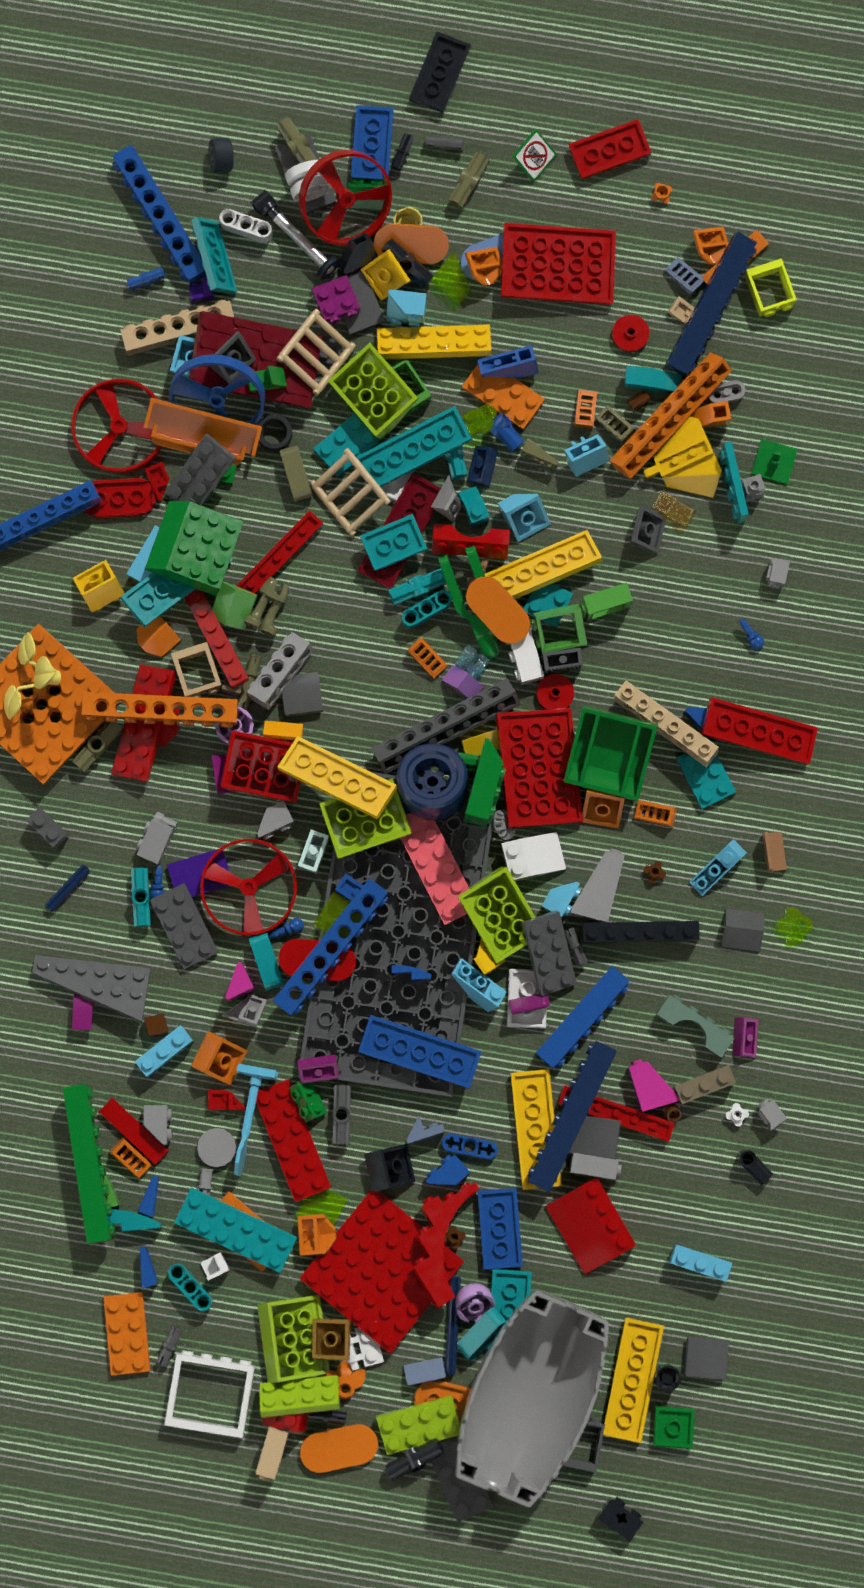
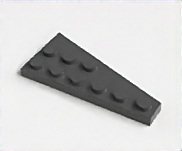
M35 955L33 976L50 984L63 987L68 992L79 994L86 1000L104 1008L115 1010L120 1015L133 1018L136 1022L142 1024L151 972L150 968Z

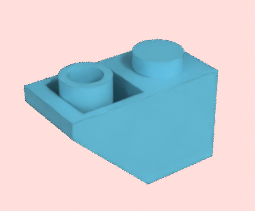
M574 882L550 889L541 908L549 913L557 910L560 912L561 918L563 915L567 916L572 908L569 905L572 898L576 900L581 891L578 888L580 883Z

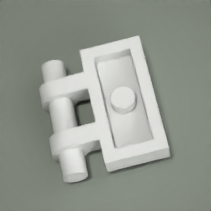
M355 1328L357 1336L351 1337L350 1335V1360H347L351 1365V1369H359L358 1361L362 1359L365 1367L384 1362L380 1345L360 1328ZM359 1342L361 1353L356 1355L353 1343Z

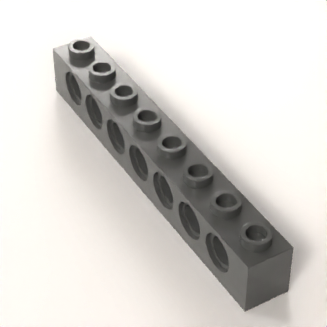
M506 678L371 749L384 774H387L399 767L401 760L410 750L425 744L443 745L496 717L495 714L505 713L521 704L516 691Z

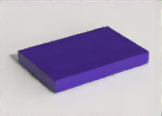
M218 849L167 864L173 887L175 888L185 883L191 897L201 895L200 883L204 867ZM221 851L212 862L229 871L224 851ZM204 878L203 891L205 894L229 887L230 885Z

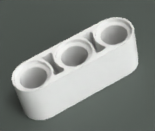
M231 209L223 210L220 213V223L224 230L261 243H267L272 239V228L268 222ZM227 217L233 218V221L231 223H225L224 219ZM244 223L251 225L248 229H243L241 226ZM262 229L269 231L266 235L259 234V231Z

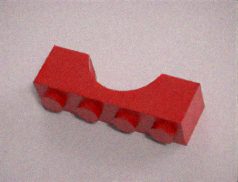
M434 524L432 553L467 556L465 548H470L474 545L479 557L508 559L510 530L490 529L485 535L469 537L460 534L453 525Z

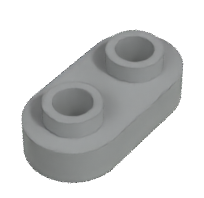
M737 380L721 383L708 396V400L711 403L724 401L729 403L740 400L745 394V386ZM737 389L739 393L733 394L732 390ZM714 394H720V398H715Z

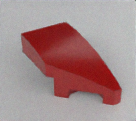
M159 462L146 468L145 471L158 500L161 501L170 478L163 463Z
M176 708L174 714L179 716L180 709ZM175 722V725L163 724L159 744L162 747H165L181 730L179 722Z
M207 1090V1110H245V1106L240 1103L232 1092L228 1090Z

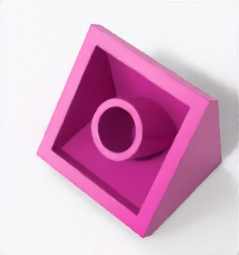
M239 961L225 999L230 1002L255 990L244 965Z

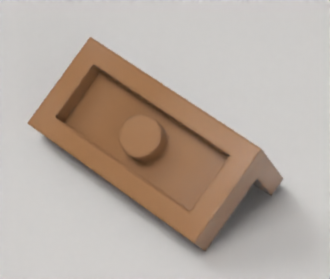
M782 831L764 832L762 840L767 872L787 870Z

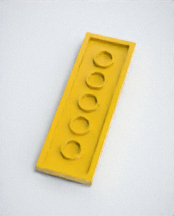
M490 325L377 328L378 352L384 359L491 356Z
M585 530L485 573V576L496 579L514 599H517L603 562V559L588 530Z
M299 736L296 737L278 765L279 771L376 819L379 818L397 789L396 784Z
M549 1069L510 1073L523 1190L539 1188L529 1183L530 1178L527 1175L531 1167L535 1168L538 1160L535 1158L539 1150H544L547 1144L544 1140L548 1131L553 1132L555 1127L552 1124L554 1121V1109ZM560 1172L553 1187L562 1186Z
M625 1317L604 1421L603 1435L641 1443L664 1325Z

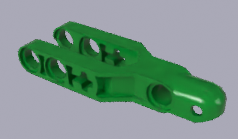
M475 546L465 548L475 579L486 577ZM448 556L439 557L438 560L456 612L470 621L482 655L486 659L496 658L500 652L497 637L477 615L467 611Z

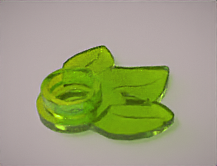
M483 405L464 414L462 418L470 422L467 428L469 434L476 435L480 431L484 434L489 432L494 425L493 419L496 417L497 412L494 407Z
M794 907L785 908L786 917L778 920L774 928L786 935L785 945L793 946L799 944L804 935L812 931L813 922L809 917L803 916L799 909ZM801 922L806 923V927L804 929L800 928Z

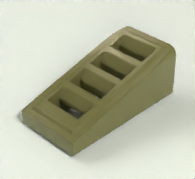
M608 405L595 418L622 445L636 432L630 423ZM609 414H611L612 416L606 422H604L603 420ZM615 419H617V421L610 427L609 425H610ZM622 424L623 426L616 432L615 430Z
M527 438L521 455L556 470L558 461Z

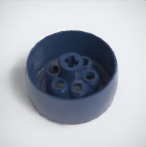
M440 744L420 745L410 750L399 764L396 774L397 792L404 807L411 814L426 820L447 818L454 814L466 799L469 790V775L466 765L461 756L447 746ZM437 767L438 771L432 772L431 768ZM419 772H424L425 776L418 777L417 774ZM448 775L449 779L443 780L442 777ZM421 785L423 789L419 790L416 786Z

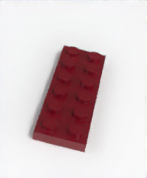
M412 473L383 526L413 514L422 535L435 512V509L431 506L441 488ZM366 554L357 571L384 587L391 589L408 558L375 572Z

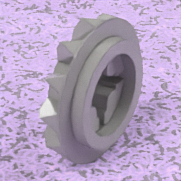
M504 809L496 811L493 820L495 831L503 840L513 838L515 830L514 828H507L506 811Z

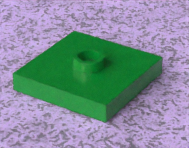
M655 1406L653 1446L693 1449L695 1409Z

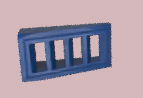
M156 1175L152 1176L138 1209L139 1212L150 1217L155 1215L159 1176Z
M146 1246L140 1247L141 1284L143 1289L157 1284L159 1281L148 1248Z

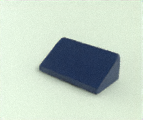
M475 446L467 480L468 483L490 487L498 454L497 450L492 447Z

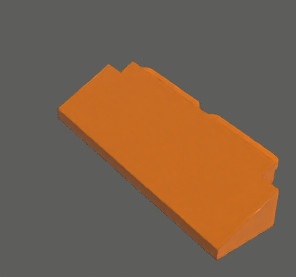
M155 398L150 399L144 428L153 429L151 437H153L152 441L154 444L187 453L193 452L204 435L209 434L237 457L233 465H239L241 460L244 459L245 453L255 456L262 426Z

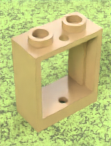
M208 642L171 653L185 697H201L205 693L211 695L220 691L219 689L222 688V684ZM207 654L215 682L188 690L179 662Z
M269 1427L256 1470L259 1479L269 1482L271 1479L275 1480L289 1430Z

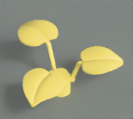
M29 632L24 635L20 642L18 659L22 665H27L29 662V664L35 666L34 684L17 688L11 685L7 689L4 696V710L9 720L16 716L21 707V690L33 687L42 689L47 684L57 686L61 681V672L53 668L47 657H40L37 663L32 660L36 648L34 639Z

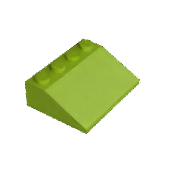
M371 343L367 344L328 380L371 432L380 440L396 427L419 399Z
M397 789L378 819L335 798L319 803L338 859L411 834Z
M507 867L496 869L457 896L496 964L527 945L522 922L535 918V915Z
M320 1295L257 1304L267 1382H283L327 1374V1371L330 1370L329 1360L312 1358L313 1319H323Z

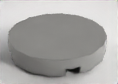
M214 1128L202 1134L198 1141L197 1150L199 1157L204 1163L209 1166L220 1167L225 1166L233 1159L236 1153V1143L228 1131Z

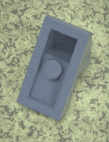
M418 1116L407 1138V1146L443 1135L445 1133L443 1124L433 1123L426 1126L427 1129L424 1130L420 1116Z

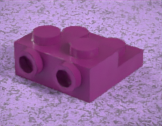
M347 275L312 288L321 315L328 323H338L341 318H352L360 312L358 300Z

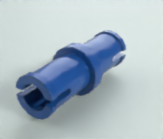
M160 267L147 273L144 271L139 276L127 279L130 291L145 285L150 286V283L165 279L166 276L163 268Z

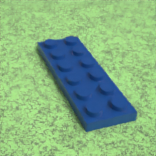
M370 1015L358 1052L470 1089L482 1051Z

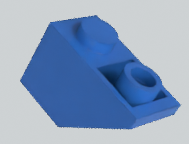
M448 1155L441 1161L442 1166L438 1170L434 1167L426 1175L428 1177L426 1182L428 1184L457 1185L470 1171L456 1155L452 1157Z

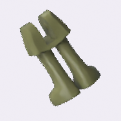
M269 577L258 591L261 597L251 615L245 617L243 623L251 628L258 629V631L275 637L277 629L274 627L273 622L281 604H286L289 585L282 583L277 592L274 593L277 580ZM270 600L272 601L271 605L263 621L261 622L262 614L267 606L268 601Z

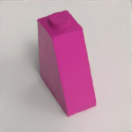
M640 1059L631 1062L632 1066L628 1067V1071L641 1112L680 1101L677 1094L648 1061L643 1062Z

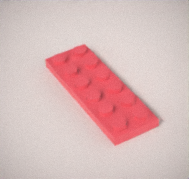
M409 813L405 816L411 834L400 837L443 924L447 925L467 915L457 896L469 887L435 820L422 819Z

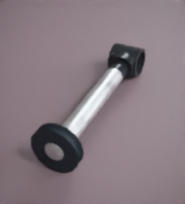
M263 190L250 202L257 213L261 216H269L320 267L317 276H321V280L329 277L337 269L341 260H336V255L327 259L277 209L276 201L270 193Z

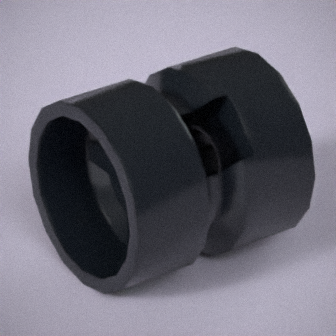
M662 1364L655 1370L654 1381L662 1390L673 1391L680 1385L681 1374L673 1365Z

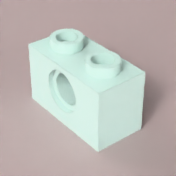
M314 830L310 831L298 868L317 874L330 839L328 835Z

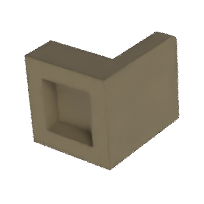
M225 676L221 692L240 696L243 684L232 689Z

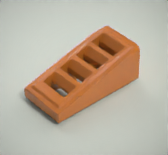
M578 390L574 427L593 429L597 392ZM582 395L591 396L593 399L587 400L581 399ZM581 403L592 404V407L581 406ZM580 410L591 411V414L581 413ZM579 416L589 417L590 420L579 419Z
M421 637L407 650L434 679L448 666ZM422 645L424 648L416 654L415 651ZM428 651L429 654L422 660L420 657ZM433 656L435 659L427 666L425 663ZM439 662L440 665L432 671L431 668Z
M638 800L634 819L673 828L677 809L671 806ZM643 806H647L645 816H641ZM651 807H653V816L649 818ZM659 809L662 810L660 820L657 819ZM670 811L668 821H665L666 812Z
M123 1137L109 1151L138 1179L152 1166ZM124 1145L127 1146L120 1155L117 1154ZM131 1150L133 1153L124 1161L123 1158ZM137 1156L138 1159L130 1166L129 1163ZM143 1161V1166L136 1172L134 1169Z

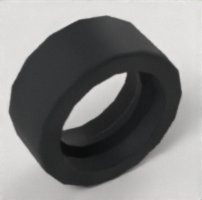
M277 414L268 415L258 423V426H262L259 444L265 450L279 452V450L285 449L290 445L292 428L289 421L283 416ZM270 423H279L285 429V437L278 444L268 443L263 436L264 428Z

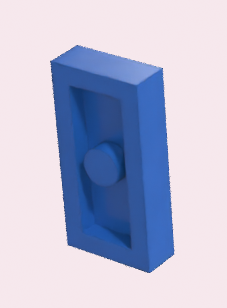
M345 874L335 888V891L352 901L364 885ZM366 896L362 900L363 905L367 908H370L374 902L370 896Z

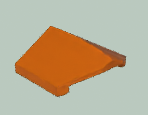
M724 227L693 230L692 233L699 256L708 265L717 264L728 245Z
M497 247L465 253L473 278L483 286L494 284L502 274V260Z
M158 617L145 628L142 625L137 628V639L140 647L146 653L158 657H163L181 641L161 617Z
M324 1214L298 1216L300 1256L326 1254L336 1240L335 1226Z

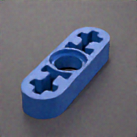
M447 1134L442 1140L443 1148L450 1152L486 1159L494 1158L498 1152L497 1145L487 1140L456 1134ZM450 1137H453L455 1142H459V1138L464 1139L461 1144V1151L457 1150L458 1146L456 1145L448 1148L445 1140H449ZM473 1141L476 1145L475 1150L467 1152L464 1148L465 1142ZM478 1142L483 1143L481 1147H487L488 1144L492 1145V1149H495L494 1153H490V1156H487L485 1151L480 1150L481 1154H476L479 1148Z

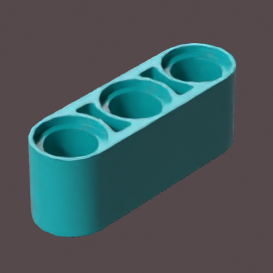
M440 590L407 609L402 615L403 626L407 629H414L447 610L452 603L451 594L446 590ZM446 596L449 601L446 604H441L438 602V598ZM427 605L432 608V612L425 614L421 609ZM408 615H413L416 620L414 623H407L405 618Z
M265 932L250 937L249 941L265 990L283 986L284 982L268 933Z
M177 1263L169 1268L168 1276L196 1309L206 1311L212 1306L213 1299L211 1295L183 1264ZM175 1267H180L183 1271L180 1278L173 1276L172 1271ZM187 1282H193L196 1285L193 1293H189L186 1290ZM202 1296L209 1300L208 1306L204 1308L198 1304V1300Z
M495 1307L491 1308L457 1343V1347L468 1361L475 1360L494 1341L506 1323L505 1318Z

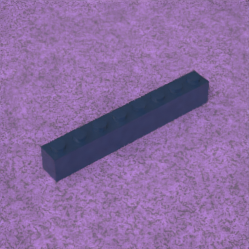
M740 232L733 234L664 365L665 367L683 377L693 372L696 366L694 363L696 358L702 355L705 349L703 347L705 341H709L713 334L711 329L714 324H718L722 317V314H720L723 307L726 308L731 300L729 298L731 291L734 292L739 285L737 280L740 274L743 275L746 272L748 259H752L756 253V241Z
M595 1041V1044L590 1043L586 1052L589 1056L586 1062H581L577 1070L580 1072L578 1079H573L569 1087L572 1092L569 1097L565 1096L561 1107L564 1109L561 1115L556 1114L552 1123L555 1125L553 1132L548 1131L544 1140L547 1144L544 1150H539L535 1158L538 1160L535 1168L531 1167L527 1175L530 1178V1184L550 1193L617 1050L598 1041Z

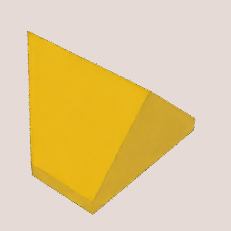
M481 939L477 957L474 960L484 975L504 963L505 959L496 964Z

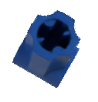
M500 413L487 425L489 431L495 437L500 438L511 452L525 442L512 427L511 420L504 413Z

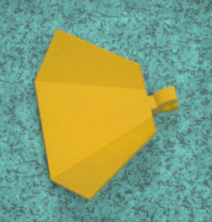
M689 416L653 455L656 465L643 471L647 479L660 473L667 488L714 498L722 470L700 420Z

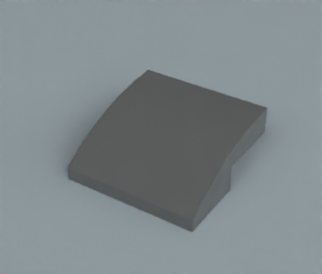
M318 672L296 674L282 692L285 717L323 712Z
M687 1336L684 1376L726 1380L729 1340Z

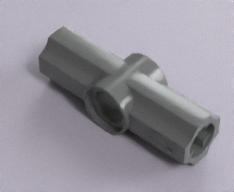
M334 1085L332 1144L350 1143L351 1085ZM340 1109H344L347 1112V1117L344 1120H339L336 1117V1113Z

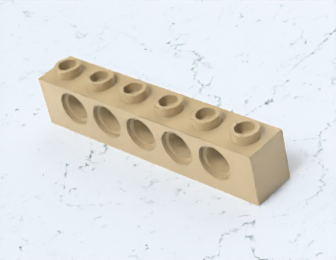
M220 300L215 302V305H201L196 310H182L177 315H164L154 321L153 319H148L136 326L135 324L126 325L120 331L127 355L177 343L179 335L195 338L197 325H193L191 322L193 319L199 318V312H213L234 317L230 301ZM181 323L183 327L180 330H175L173 328L174 325ZM158 328L165 329L161 335L156 334L155 331ZM140 333L147 334L142 340L137 338Z
M627 680L616 692L614 697L616 703L640 720L658 724L657 732L706 768L718 754L719 747Z

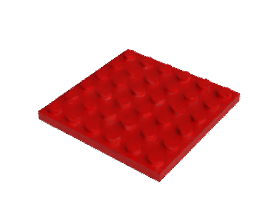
M372 1189L336 1232V1240L326 1254H319L299 1278L389 1353L394 1350L432 1302L412 1271V1268L416 1266L414 1264L416 1260L423 1256L427 1259V1256L416 1240L417 1236H419L418 1231L423 1229V1227L380 1191L373 1192ZM444 1245V1269L449 1281L464 1261Z

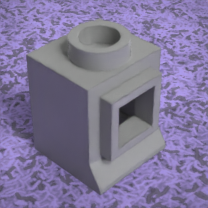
M761 474L742 479L741 483L746 502L764 497L765 486Z
M770 559L766 575L768 587L773 589L784 587L790 562Z
M766 1099L757 1105L759 1107L758 1115L765 1125L768 1124L769 1130L774 1129L787 1119L774 1100L768 1101Z

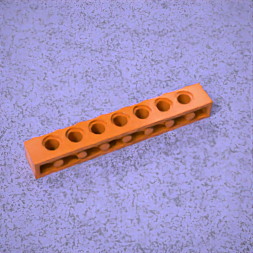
M710 352L609 461L618 473L631 479L728 376L732 369L723 357Z
M83 692L81 715L87 721H98V718H103L106 722H117V719H123L126 723H136V720H144L145 724H155L156 721H163L165 725H175V722H183L182 725L194 726V723H202L204 727H213V724H221L223 728H232L233 725H237L239 702L237 699ZM101 703L107 704V709L104 712L97 710L98 705ZM120 704L127 706L126 711L123 713L117 712V707ZM139 705L146 706V710L142 714L136 713V708ZM158 706L165 707V712L162 715L155 713V709ZM177 707L185 709L181 716L174 714ZM202 708L204 713L202 716L196 717L193 714L194 710ZM221 709L223 710V715L216 718L213 716V711Z

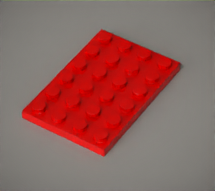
M504 223L501 298L613 305L616 230Z
M571 708L495 714L499 754L503 761L502 768L506 769L502 782L507 828L583 822L580 786L563 782L574 742Z

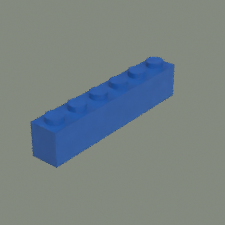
M611 966L535 1054L552 1069L555 1066L559 1068L566 1060L564 1058L565 1054L568 1051L572 1053L578 1047L576 1042L579 1038L585 1039L592 1031L589 1027L593 1022L597 1025L604 1017L602 1012L606 1008L610 1010L617 1002L614 998L619 993L623 995L629 988L627 984L630 980L614 966Z

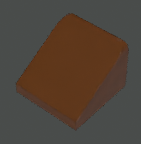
M640 391L629 398L626 403L632 412H636L649 403L650 397Z
M164 1013L144 1018L149 1037L169 1032Z

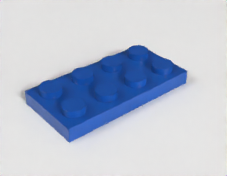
M356 105L353 150L363 152L372 157L383 167L389 177L394 108ZM352 157L351 180H379L384 182L380 170L373 162L361 157Z
M517 1188L477 1191L484 1270L523 1267Z

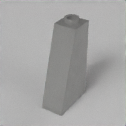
M610 849V851L604 853L570 910V915L601 923L608 922L625 855L621 854V851Z

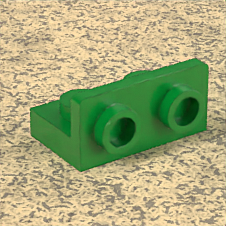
M298 1082L289 1087L291 1097L296 1102L300 1116L305 1120V1123L328 1113L313 1082L302 1084Z

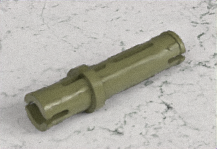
M250 654L248 667L245 670L249 681L243 683L238 699V707L242 708V704H244L243 709L247 712L250 703V697L247 693L248 687L251 682L258 678L259 674L257 672L262 659L261 656L257 655L254 663L255 654Z

